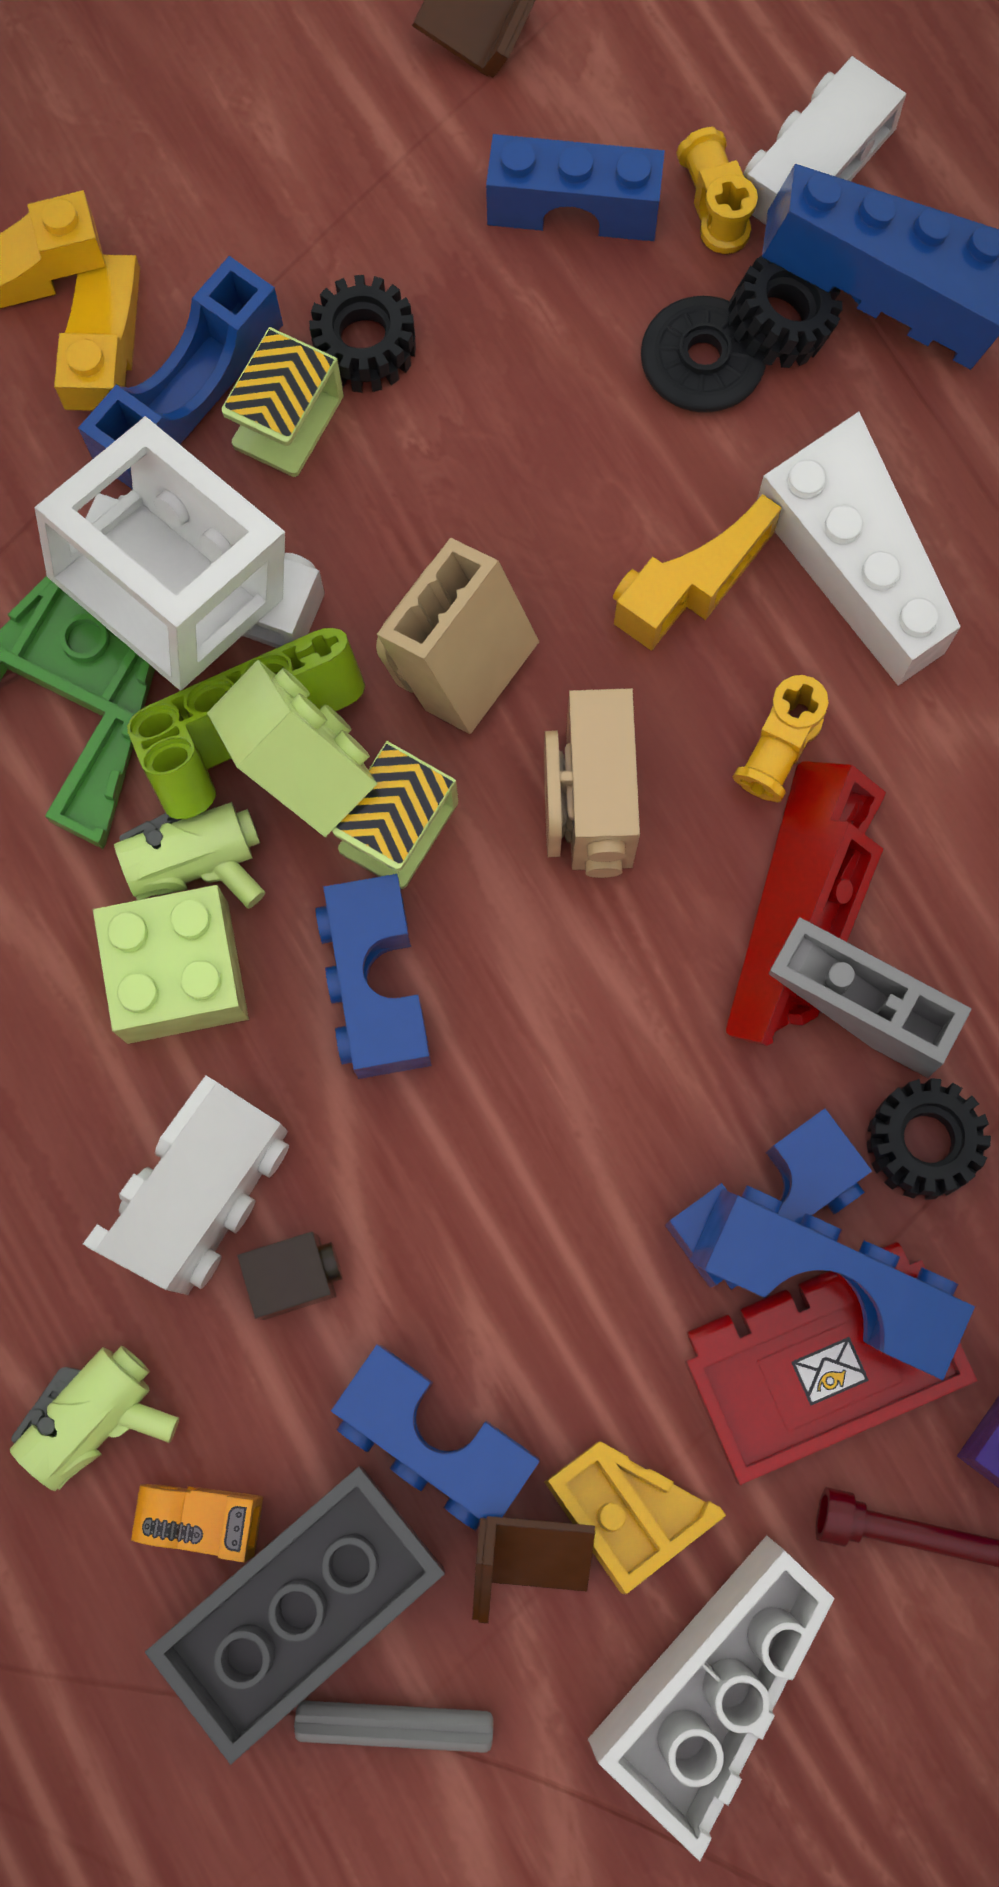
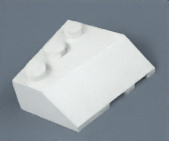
M205 1075L160 1137L155 1155L161 1158L156 1167L154 1169L145 1167L138 1175L133 1174L119 1193V1199L122 1200L118 1210L121 1214L109 1231L97 1224L83 1245L165 1290L189 1295L194 1285L202 1289L211 1279L221 1261L222 1256L215 1251L228 1229L237 1233L249 1217L256 1201L249 1195L261 1175L263 1174L270 1178L282 1163L289 1148V1145L283 1142L288 1130L269 1115Z

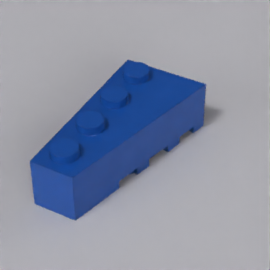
M794 164L768 209L762 257L828 293L834 287H837L851 295L858 304L857 309L874 318H877L881 312L910 327L907 336L927 347L933 340L956 352L953 361L971 370L999 337V229Z

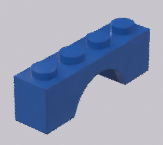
M228 256L192 297L186 328L176 348L162 367L139 385L122 387L116 384L78 427L92 459L145 416L177 443L181 444L242 374L268 328L271 327L279 331L283 326L275 287ZM130 467L117 479L133 490Z
M746 1185L742 1197L724 1189L721 1190L690 1259L692 1263L705 1271L764 1298L779 1284L794 1275L813 1270L837 1272L849 1283L860 1302L864 1322L863 1341L893 1358L941 1380L944 1379L975 1306L954 1297L958 1287L957 1283L922 1267L917 1278H913L895 1269L900 1259L899 1256L863 1240L859 1251L851 1249L837 1242L842 1229L810 1214L805 1213L800 1224L778 1214L783 1204L782 1201Z

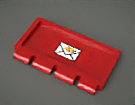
M898 1242L883 1247V1249L900 1257L895 1268L896 1270L917 1278L921 1267L925 1268L922 1260L910 1264ZM827 1271L798 1284L799 1292L807 1309L798 1312L793 1298L787 1289L739 1309L749 1333L747 1335L739 1337L728 1314L688 1331L687 1335L696 1357L684 1362L738 1485H742L977 1382L978 1380L961 1344L959 1343L943 1380L879 1351L863 1341V1314L854 1290L837 1272Z

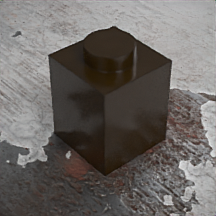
M313 1231L237 1255L255 1319L266 1320L335 1298L337 1296L333 1282L343 1279L333 1243L321 1245L319 1235Z

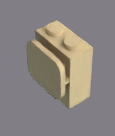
M450 537L377 633L376 649L379 658L396 684L408 692L414 693L425 711L471 734L537 646L539 640L499 560Z
M633 688L569 691L565 760L563 752L559 750L558 730L545 731L544 788L547 856L560 857L561 839L565 835L567 843L571 844L572 870H585L586 875L589 877H614L622 874V868H633L640 837Z

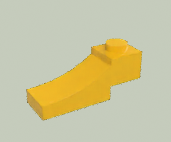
M84 190L27 204L29 213L0 233V308L56 295L53 284L54 279L106 267L95 221Z
M103 255L106 267L77 274L68 324L65 333H59L54 388L65 410L93 411L116 384L125 387L126 370H132L140 276V266L136 255Z
M762 494L752 507L732 526L700 548L664 563L652 556L640 573L634 569L630 570L622 579L613 595V599L617 601L614 625L652 651L686 607L706 620L774 534L782 507Z

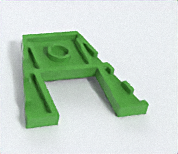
M46 575L7 614L10 620L0 629V681L8 669L103 716L45 817L50 823L104 849L133 750L127 725L130 719L145 707L155 669Z

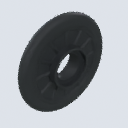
M713 296L684 298L665 307L649 324L641 345L643 370L654 390L671 404L695 412L721 411L737 405L746 399L760 383L766 368V364L762 363L765 353L758 350L754 357H752L745 351L750 344L748 339L740 343L737 342L733 334L738 326H729L728 316L732 311L728 309L730 301ZM697 343H708L718 350L720 358L712 364L702 365L691 359L688 350Z

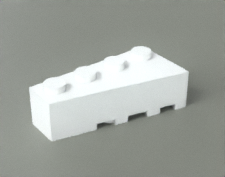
M857 412L765 474L757 500L763 494L782 507L775 533L899 686L945 654L961 626L860 412Z
M768 1536L759 1543L588 1738L598 1764L699 1861H701L712 1839L710 1831L724 1804L729 1806L742 1781L739 1775L757 1739L762 1740L775 1716L772 1711L787 1681L794 1679L835 1599L783 1548Z

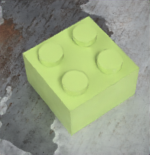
M257 660L207 714L236 767L326 837L377 785V782L364 764L370 755L348 734L352 729L338 713L326 704L319 710L307 699L310 695L309 691L289 671L282 668L275 674Z
M218 885L93 909L112 1031L127 1044L249 1020L229 904Z

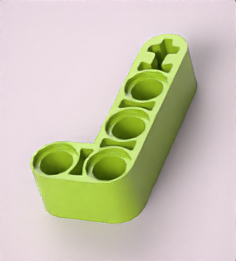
M323 628L311 632L139 710L130 719L127 725L129 737L139 762L159 802L169 817L174 819L195 817L206 811L216 797V790L207 769L231 759V756L207 712L257 660L275 674L282 668L289 671L309 691L310 695L307 699L319 710L326 704L334 711H338L358 700L364 692L365 683L348 637L342 630Z

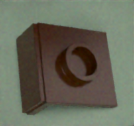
M424 0L412 26L484 75L494 77L509 59L536 0Z
M493 1516L480 1518L472 1620H479V1623L489 1624L492 1583L587 1592L595 1526Z

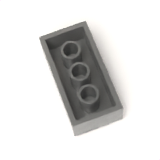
M358 1466L147 1649L145 1654L231 1765L445 1574V1569L362 1466Z

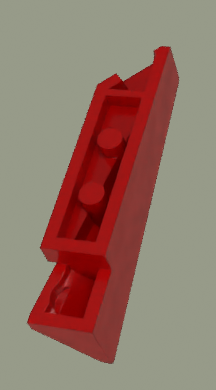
M802 761L796 767L726 1027V1033L735 1039L768 1046L773 1043V1036L776 1031L788 1024L805 1025L819 1015L820 1011L769 975V971L799 917L846 942L848 941L883 852V848L865 835L886 794L882 788L853 765Z

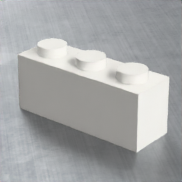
M853 56L836 74L828 72L817 85L812 95L811 103L802 113L797 110L792 112L783 123L774 145L767 152L763 149L759 150L748 163L743 175L752 182L757 189L758 195L757 205L752 216L766 225L768 209L794 164L851 181L896 130L907 93Z

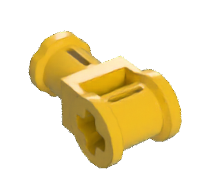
M706 127L692 132L679 144L676 151L677 159L681 166L689 170L696 188L694 205L701 220L700 235L702 241L714 252L722 254L735 253L748 243L751 233L749 217L755 212L758 201L757 189L751 181L744 177L737 160L728 161L725 153L727 143L724 133L715 127Z
M806 675L791 676L783 680L776 688L772 701L773 706L761 730L760 739L745 767H738L732 776L734 781L744 790L761 799L778 803L782 801L786 793L783 783L793 764L798 762L807 743L814 740L821 731L829 703L828 695L819 681ZM798 703L808 707V710L802 712L799 718L789 715V710H794Z

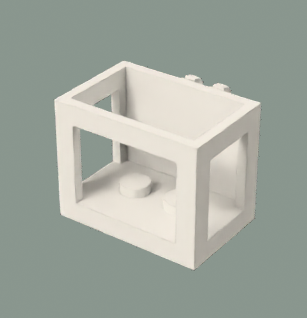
M146 416L34 507L47 577L180 691L283 600L285 531ZM131 467L133 490L92 524L77 512Z

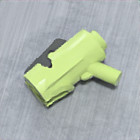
M232 802L204 811L188 819H174L164 813L122 834L119 837L120 842L114 844L125 879L137 900L187 890L186 883L199 878L208 883L222 881L247 909L256 905L266 893L239 864L253 858L250 847L260 844V840L248 809L236 812Z
M120 1346L115 1353L102 1347L82 1370L71 1367H63L58 1370L36 1404L13 1434L11 1441L14 1444L10 1448V1453L35 1479L49 1489L56 1491L57 1489L60 1490L77 1472L102 1455L97 1449L108 1437H120L129 1429L170 1443L176 1432L179 1417L139 1403L150 1391L148 1385L143 1380L150 1371L138 1357L124 1346Z

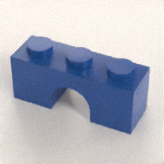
M493 134L486 182L487 225L543 231L544 217L549 211L560 207H576L590 212L597 218L599 222V236L655 242L665 150Z
M398 874L324 886L326 906L316 907L315 909L321 943H333L336 965L325 967L331 1003H343L346 1026L335 1028L341 1064L352 1063L353 1070L358 1079L432 1066L419 995L387 998L374 992L368 985L369 970L379 956L392 950L411 947Z
M826 1108L777 1142L766 1152L779 1170L783 1180V1194L780 1200L783 1204L778 1214L798 1224L801 1223L805 1213L813 1215L826 1205L833 1214L845 1208L865 1193L858 1184V1181L872 1172L871 1168ZM722 1183L676 1215L665 1225L689 1260L721 1190L727 1191ZM692 1263L709 1288L716 1286L723 1280L731 1290L738 1286Z
M377 1344L331 1410L332 1413L343 1420L336 1430L366 1452H369L374 1444L396 1458L390 1469L416 1489L423 1491L429 1482L450 1497L444 1508L471 1529L477 1530L480 1518H487V1516L503 1517L540 1462V1459L487 1420L474 1439L463 1448L445 1451L431 1446L419 1432L417 1410L421 1400L434 1382L388 1349Z

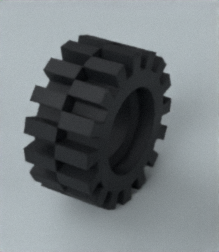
M761 255L749 267L730 300L728 309L732 311L728 316L729 326H738L733 334L738 343L748 339L750 344L745 350L748 354L754 357L758 350L765 353L762 363L771 366L775 359L779 357L781 368H790L795 360L798 366L807 363L811 356L813 358L816 356L841 319L838 316L843 310V301L836 300L840 294V289L834 287L828 293L763 258ZM768 298H778L788 302L799 313L802 321H793L781 316L771 306Z
M354 275L355 286L347 287L345 279L342 278L335 282L337 294L334 295L328 288L320 294L322 305L314 303L311 309L312 320H309L310 334L314 348L337 358L342 388H344L347 380H351L352 392L362 393L363 382H371L372 392L382 390V378L386 377L392 386L399 381L398 368L405 373L409 370L411 366L410 356L415 357L416 351L413 314H411V305L407 297L401 299L400 289L394 284L385 292L383 278L374 276L372 286H366L364 275ZM357 321H374L381 324L385 329L383 340L368 348L350 347L341 339L343 330Z
M930 1078L923 1084L920 1083V1079L908 1082L901 1089L898 1087L877 1108L876 1114L870 1121L867 1130L871 1132V1138L866 1142L867 1152L874 1153L876 1160L871 1165L876 1174L883 1171L888 1177L884 1182L891 1189L897 1186L905 1189L903 1195L913 1199L918 1195H925V1200L936 1199L943 1194L947 1196L955 1192L976 1176L975 1173L984 1166L988 1158L983 1156L984 1151L991 1144V1136H986L983 1133V1129L989 1125L986 1114L977 1116L974 1108L979 1105L977 1100L973 1096H970L967 1100L962 1098L959 1093L963 1088L954 1083L947 1088L942 1087V1079ZM920 1116L932 1117L939 1120L947 1128L951 1139V1146L945 1159L939 1162L928 1163L915 1158L909 1152L905 1144L904 1133L908 1122L913 1118Z

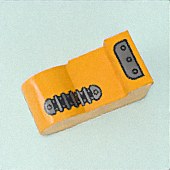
M140 1484L131 1540L151 1546L215 1555L220 1559L244 1563L255 1556L263 1496L192 1486L180 1488Z

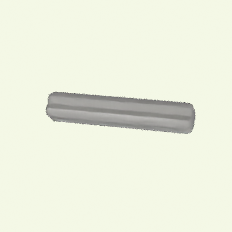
M303 1701L296 1709L294 1733L295 1739L299 1742L486 1753L490 1751L493 1743L494 1720L492 1714L488 1711Z

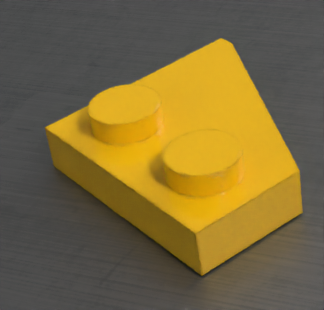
M601 1441L593 1444L544 1481L573 1524L595 1526L593 1554L621 1594L629 1593L726 1516L719 1506L710 1501L705 1502L674 1485V1481L652 1469H645L630 1461L628 1456Z

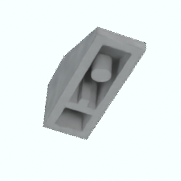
M801 917L796 922L769 971V975L868 1046L926 1078H929L943 1065L972 1008Z

